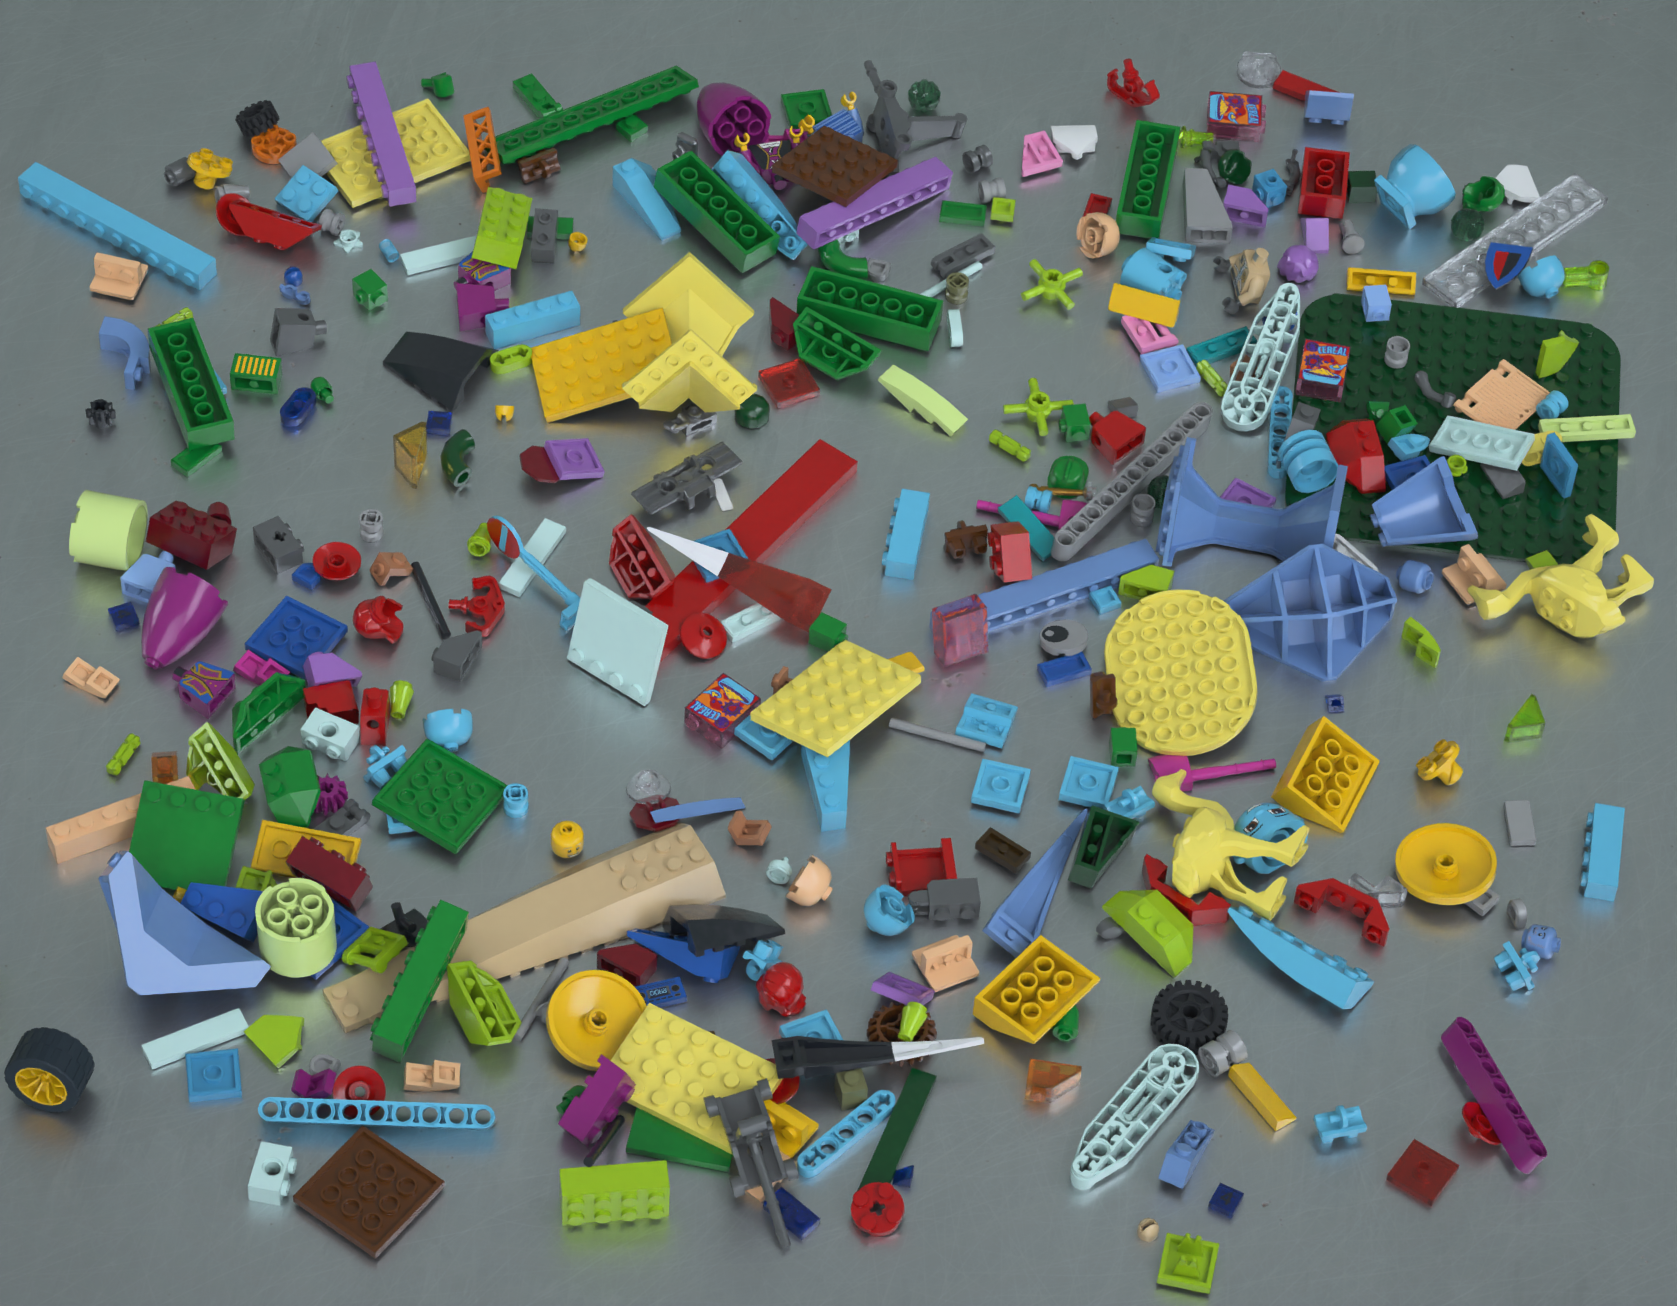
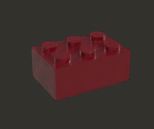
M174 501L150 517L145 542L208 570L232 554L237 528L229 525L224 520H218L209 516L204 511H198L189 507L184 502Z
M302 836L285 861L292 874L298 878L309 879L320 884L331 898L357 912L373 888L369 879L370 876L366 874L367 870L355 862L353 865L344 861L345 857L335 850H332L331 853L323 848L324 844L313 837L308 840Z

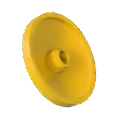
M1437 823L1423 826L1408 834L1396 851L1395 871L1399 882L1410 894L1429 903L1457 905L1472 901L1491 887L1496 876L1497 858L1492 845L1480 833L1462 825Z
M586 970L568 977L554 991L546 1010L547 1031L553 1045L564 1058L583 1069L597 1071L601 1065L598 1062L601 1054L611 1061L647 1006L639 991L621 976L603 970Z

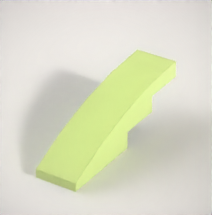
M892 365L878 378V381L910 412L915 409L930 424L935 421L950 437L968 420L936 391L895 365Z

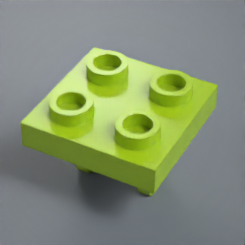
M1167 1233L1157 1283L1210 1294L1219 1243L1204 1241L1199 1235L1196 1238H1191L1189 1233H1186L1185 1236Z

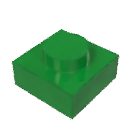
M633 113L632 116L616 123V130L632 142L648 132V125Z

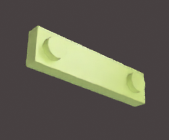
M1631 414L1540 419L1538 424L1540 433L1557 431L1562 436V442L1634 438L1636 433Z

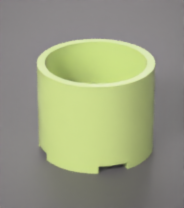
M85 490L76 505L80 510L76 514L75 522L71 523L69 553L71 556H75L73 562L127 571L142 554L148 521L146 502L144 500Z
M289 878V882L278 884L273 888L269 886L260 895L255 908L259 952L262 960L271 966L270 969L286 977H306L323 970L332 961L337 949L334 904L325 892V888L309 879Z

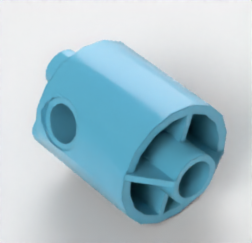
M1142 248L1128 256L1121 268L1123 272L1120 284L1179 300L1182 296L1180 289L1187 278V274L1150 250Z

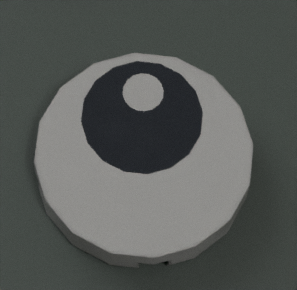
M1056 620L1046 624L1041 629L1040 645L1046 652L1052 655L1059 656V653H1065V656H1072L1080 653L1087 646V629L1076 621Z

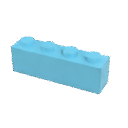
M568 291L485 315L486 336L493 349H499L579 326L580 304L573 291Z
M902 489L900 498H895L893 512L897 513L896 516H891L889 529L893 531L892 534H887L886 547L889 550L888 552L884 551L882 557V565L886 566L885 576L914 580L929 509L930 493Z
M1595 803L1593 812H1588L1586 827H1590V832H1586L1584 847H1588V852H1584L1582 866L1586 867V872H1582L1580 886L1585 887L1584 897L1614 902L1619 882L1625 808Z

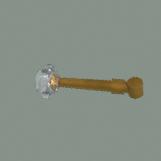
M1089 482L1083 490L1048 488V486L1038 487L1037 484L1029 485L1036 487L1039 491H1053L1052 495L1083 496L1088 503L1098 494V487L1093 486V482Z

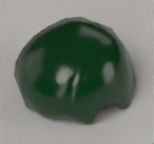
M1238 149L1227 150L1218 162L1220 177L1234 185L1243 184L1251 173V160L1244 156L1245 153Z
M755 393L740 404V410H735V421L746 428L762 427L769 421V403L763 396Z

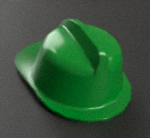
M1059 457L1051 466L1047 483L1048 488L1083 490L1089 474V468L1086 462L1078 457ZM1055 495L1062 499H1071L1077 497L1070 495Z

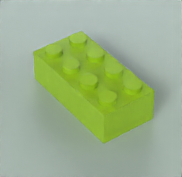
M488 187L472 258L517 269L532 198L524 194L507 192L501 188Z
M667 1160L559 1169L562 1225L570 1224L577 1226L582 1223H607L617 1220L633 1221L642 1218L659 1219L669 1216L670 1185Z

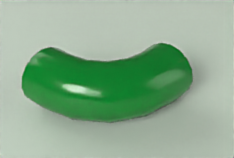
M838 240L818 247L821 261L830 271L863 280L868 279L866 257L856 258L845 255L841 251Z

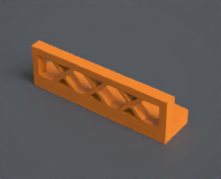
M489 107L463 115L473 176L482 193L487 192L488 187H490L489 179L502 175ZM486 116L481 125L477 123L476 119ZM482 132L488 133L484 140H482ZM489 148L491 151L485 157L484 149ZM487 165H494V169L487 171Z

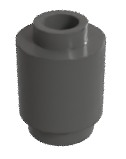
M183 157L165 167L164 177L168 184L176 187L195 177L196 171L187 164V157Z

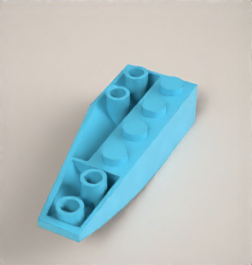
M727 150L711 170L780 236L777 249L795 260L808 245L796 234L797 223L781 200L747 159L740 153Z
M1245 906L1229 907L1227 912L1270 961L1299 984L1338 1007L1352 1009L1372 987L1374 981L1367 977L1369 974L1358 967L1354 969L1346 965L1347 960L1338 955H1333L1332 957L1296 938L1292 933L1277 928L1268 919L1258 918L1253 915L1254 912Z

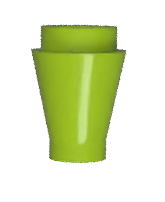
M481 523L467 541L468 550L474 556L482 557L490 551L491 537L487 529V523Z
M398 680L393 682V686L390 687L391 717L396 719L405 718L407 708L414 694L411 683Z
M911 1001L907 1003V1006L903 1007L898 1034L899 1039L905 1042L913 1041L914 1036L927 1019V1008L924 1005Z

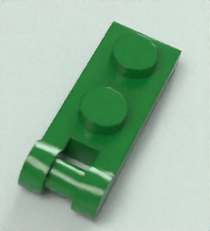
M532 73L513 81L514 90L539 119L563 110L561 104L556 103Z

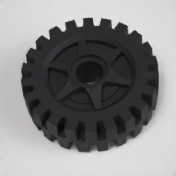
M1181 980L1175 981L1174 986L1171 983L1166 985L1165 990L1162 988L1158 996L1156 995L1152 1006L1151 1026L1153 1034H1156V1039L1159 1042L1163 1041V1045L1179 1044L1190 1049L1195 1055H1198L1200 1047L1212 1040L1215 1041L1216 1037L1226 1032L1228 1007L1225 1005L1223 996L1219 997L1220 993L1216 989L1211 992L1212 986L1208 984L1204 988L1201 987L1202 982L1196 981L1195 985H1192L1191 980H1185L1184 985H1182Z

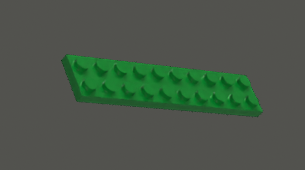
M676 65L497 135L495 138L499 161L503 164L513 163L520 157L533 155L536 151L543 148H551L558 142L571 140L581 133L592 132L599 126L612 124L614 120L630 117L633 113L650 109L653 105L660 102H668L675 96L688 94L691 90L699 87L698 79ZM489 148L484 149L488 153L491 151Z

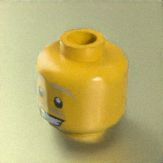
M561 821L552 828L551 847L556 855L562 858H572L582 851L584 833L579 824L573 821Z

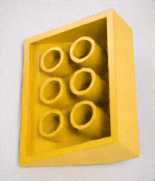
M1323 716L1307 727L1271 798L1293 814L1343 833L1380 760Z
M1040 935L975 996L973 1015L993 1030L1035 1044L1100 982V978Z

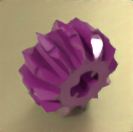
M328 773L324 778L318 776L321 793L314 810L315 814L323 812L325 817L328 812L335 813L338 809H341L348 799L345 782L340 781L338 775L330 778Z

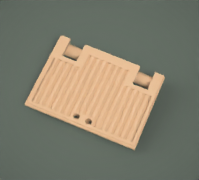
M1503 359L1499 362L1496 370L1491 369L1466 392L1462 400L1458 399L1453 406H1455V410L1458 413L1463 412L1476 422L1516 430L1536 412L1537 404L1544 400L1550 392ZM1508 372L1509 375L1504 378L1503 375ZM1473 402L1476 403V405L1472 408L1469 407V405H1471Z

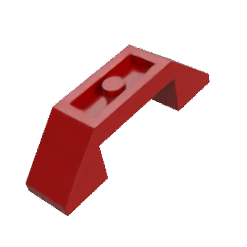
M1148 854L1145 855L1142 875L1146 890L1157 889L1193 926L1227 922L1229 919L1227 911L1231 904L1224 898L1209 892L1199 905L1196 904L1191 898L1183 896L1171 886L1164 884L1168 866L1159 859H1155Z
M1334 878L1299 884L1297 886L1294 898L1295 904L1305 910L1317 913L1323 902L1327 900L1334 906L1341 907L1359 918H1364L1361 936L1367 938L1370 942L1385 946L1390 928L1377 899Z

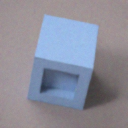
M1387 285L1364 286L1361 304L1366 322L1388 321L1392 304Z

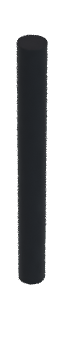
M413 562L411 564L412 572L442 638L447 639L451 636V632L420 563Z
M617 1115L584 1158L583 1163L585 1166H593L624 1124V1116Z

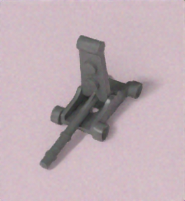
M867 60L864 62L866 74L869 76L874 86V91L878 95L873 114L869 115L866 127L870 131L876 132L882 153H886L898 160L902 151L909 150L912 141L950 136L953 138L961 137L967 122L966 115L956 113L955 116L909 117V114L900 107L895 97L897 85L891 80H883L881 82L872 61ZM899 160L897 168L890 172L882 180L886 179L891 175L899 173Z
M767 1078L757 1081V1085L753 1086L752 1089L723 1098H715L714 1095L704 1097L709 1118L720 1115L739 1175L729 1177L734 1197L744 1196L746 1190L762 1186L767 1202L766 1207L769 1208L776 1231L775 1235L778 1237L781 1248L790 1246L788 1229L785 1227L779 1208L780 1203L777 1201L772 1182L785 1178L788 1181L798 1179L799 1175L794 1159L790 1158L783 1161L776 1136L764 1101L773 1099ZM748 1148H750L752 1157L747 1153Z

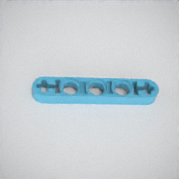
M1279 386L1270 409L1267 472L1275 479H1282L1287 476L1282 462L1280 463V469L1276 468V461L1281 460L1278 452L1273 449L1281 447L1292 420L1293 394L1285 386ZM1280 396L1283 397L1284 403H1279ZM1283 412L1287 416L1284 418L1277 417L1275 413ZM1280 429L1285 431L1286 434L1278 435L1274 431Z
M888 1090L875 1092L805 1149L797 1159L798 1173L806 1178L817 1176L892 1114L896 1101L894 1094ZM879 1101H881L882 1103L887 1101L888 1105L882 1104L879 1106ZM861 1114H868L872 1117V1120L864 1123L859 1121L858 1117ZM843 1129H849L854 1135L850 1138H844L839 1132ZM828 1144L832 1145L835 1150L832 1153H824L820 1148ZM814 1161L813 1167L811 1165L804 1166V1162L810 1164Z

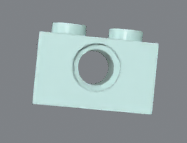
M318 708L313 710L300 729L302 744L307 748L321 751L333 759H340L345 762L360 741L358 725Z
M261 1141L248 1182L250 1201L281 1205L283 1196H288L289 1175L294 1174L296 1170L297 1158H293V1147Z

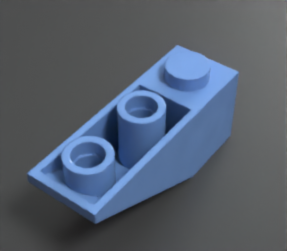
M1190 1120L1167 1151L1158 1179L1183 1189L1191 1178L1215 1130L1202 1122Z

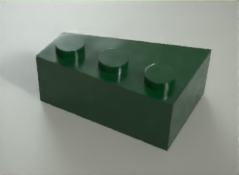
M1092 805L1084 822L1068 881L1092 888L1132 839L1139 821Z

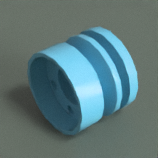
M1317 430L1298 432L1285 440L1279 448L1278 456L1295 490L1301 493L1319 491L1327 487L1336 478L1338 464L1324 436Z

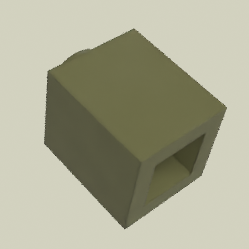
M861 1068L835 1074L834 1090L841 1111L857 1108L867 1100L868 1087Z

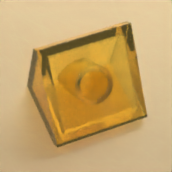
M420 422L393 435L394 467L409 485L415 489L418 488L428 454L426 422Z

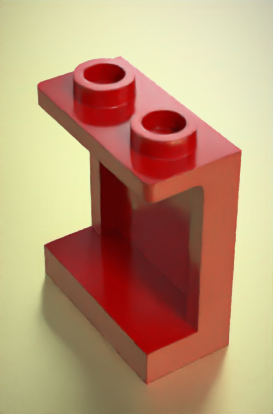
M941 838L939 848L897 850L896 842H891L890 852H886V866L891 867L892 871L888 875L889 886L894 887L904 897H908L912 891L927 890V884L931 880L957 879L951 838Z

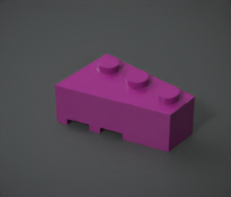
M602 1054L598 1059L601 1065L593 1077L591 1075L587 1076L584 1082L588 1086L579 1097H574L558 1123L563 1130L587 1148L591 1143L594 1144L602 1135V1128L607 1122L610 1123L615 1119L619 1106L623 1101L626 1102L632 1097L635 1091L634 1087L636 1086L624 1070Z

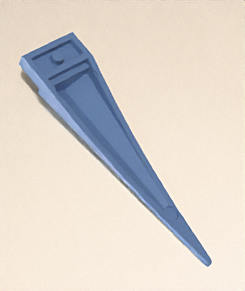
M1084 809L996 908L982 930L1015 958L1040 935L1053 894L1088 812L1087 809Z

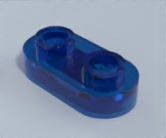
M306 387L295 390L280 409L281 422L290 427L300 425L316 405L315 392Z

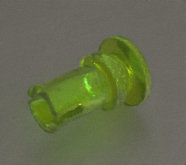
M1182 126L1180 129V148H1184L1185 144L1192 147L1193 145H1202V141L1213 142L1214 140L1212 132H1196L1194 129L1186 131L1185 126Z

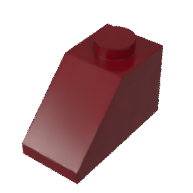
M772 297L769 306L771 340L789 351L797 344L793 323L799 317V314Z
M636 943L600 949L597 952V968L621 976L634 987L646 984L657 970V955L649 948H643Z

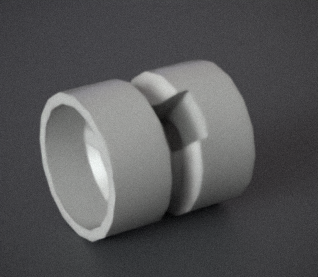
M1232 1030L1226 1031L1216 1037L1215 1041L1212 1040L1198 1049L1201 1064L1214 1077L1229 1070L1230 1066L1239 1064L1247 1059L1248 1056L1243 1040Z

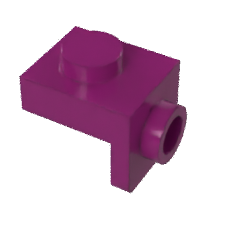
M329 1068L311 1076L303 1069H298L294 1076L291 1091L300 1098H326L331 1096L337 1073Z

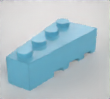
M850 740L828 758L801 745V756L821 832L846 829Z

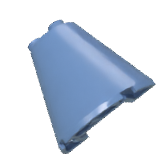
M1444 456L1438 458L1372 504L1374 513L1370 515L1374 528L1379 527L1381 531L1378 537L1382 547L1478 539L1477 530L1470 514L1465 512L1454 486L1453 475Z

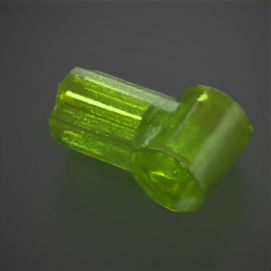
M1596 260L1591 262L1589 266L1564 268L1565 280L1563 286L1565 288L1588 286L1590 289L1599 291L1607 286L1609 266L1604 261Z

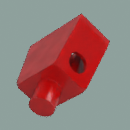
M1112 411L1105 417L1098 412H1094L1089 417L1090 423L1093 426L1091 442L1112 465L1144 444L1146 427L1119 411Z
M373 687L366 688L363 691L360 713L361 745L386 746L391 710L389 691L386 689ZM372 720L377 721L379 726L371 727Z

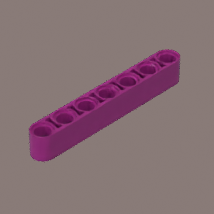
M1457 1017L1442 1033L1441 1040L1514 1165L1521 1172L1530 1174L1546 1158L1547 1150L1474 1026L1464 1017Z

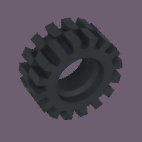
M264 100L263 102L258 101L257 104L253 103L250 107H245V110L240 111L239 115L236 116L235 121L243 136L248 138L249 136H258L261 132L265 133L267 129H272L273 125H276L280 118L272 102Z

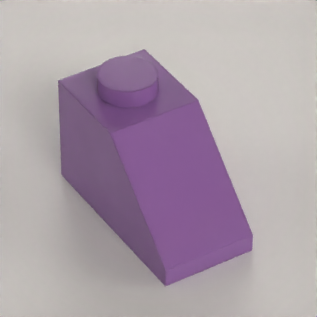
M1228 185L1223 205L1230 221L1265 228L1269 210L1251 189Z
M312 653L307 657L303 665L308 687L350 680L351 686L357 687L362 678L361 671L333 653Z

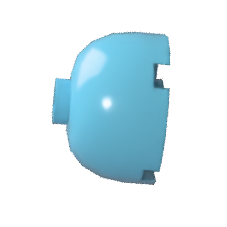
M1555 255L1536 261L1537 266L1531 269L1529 265L1518 275L1520 284L1531 296L1551 298L1559 292L1558 289L1565 280V271L1561 261Z
M453 709L438 710L427 714V720L425 718L422 719L425 736L450 752L457 751L459 746L464 745L470 739L473 732L472 713L465 709H461V714L454 713Z
M886 884L881 885L865 900L864 916L867 926L873 932L884 936H895L904 932L914 922L915 915L910 903L907 906L901 900L904 896L898 890Z

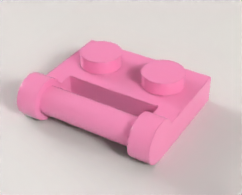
M1128 315L1123 316L1121 319V324L1141 355L1165 347H1174L1178 344L1177 337L1171 334L1167 326L1154 323L1162 337H1159L1149 321Z

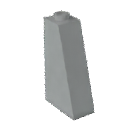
M1185 168L1183 177L1185 242L1230 244L1232 223L1208 170Z

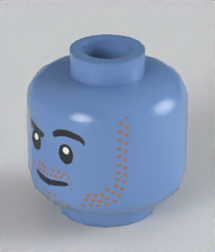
M1533 924L1529 929L1524 930L1521 947L1526 948L1528 952L1536 951L1540 959L1546 960L1550 959L1554 952H1559L1561 938L1557 937V932L1553 927Z

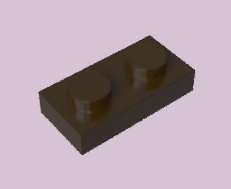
M991 827L975 843L976 850L1015 874L1031 858L1030 851Z

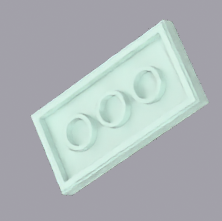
M1447 415L1429 444V451L1447 456L1460 455L1465 460L1517 471L1534 443L1535 435Z

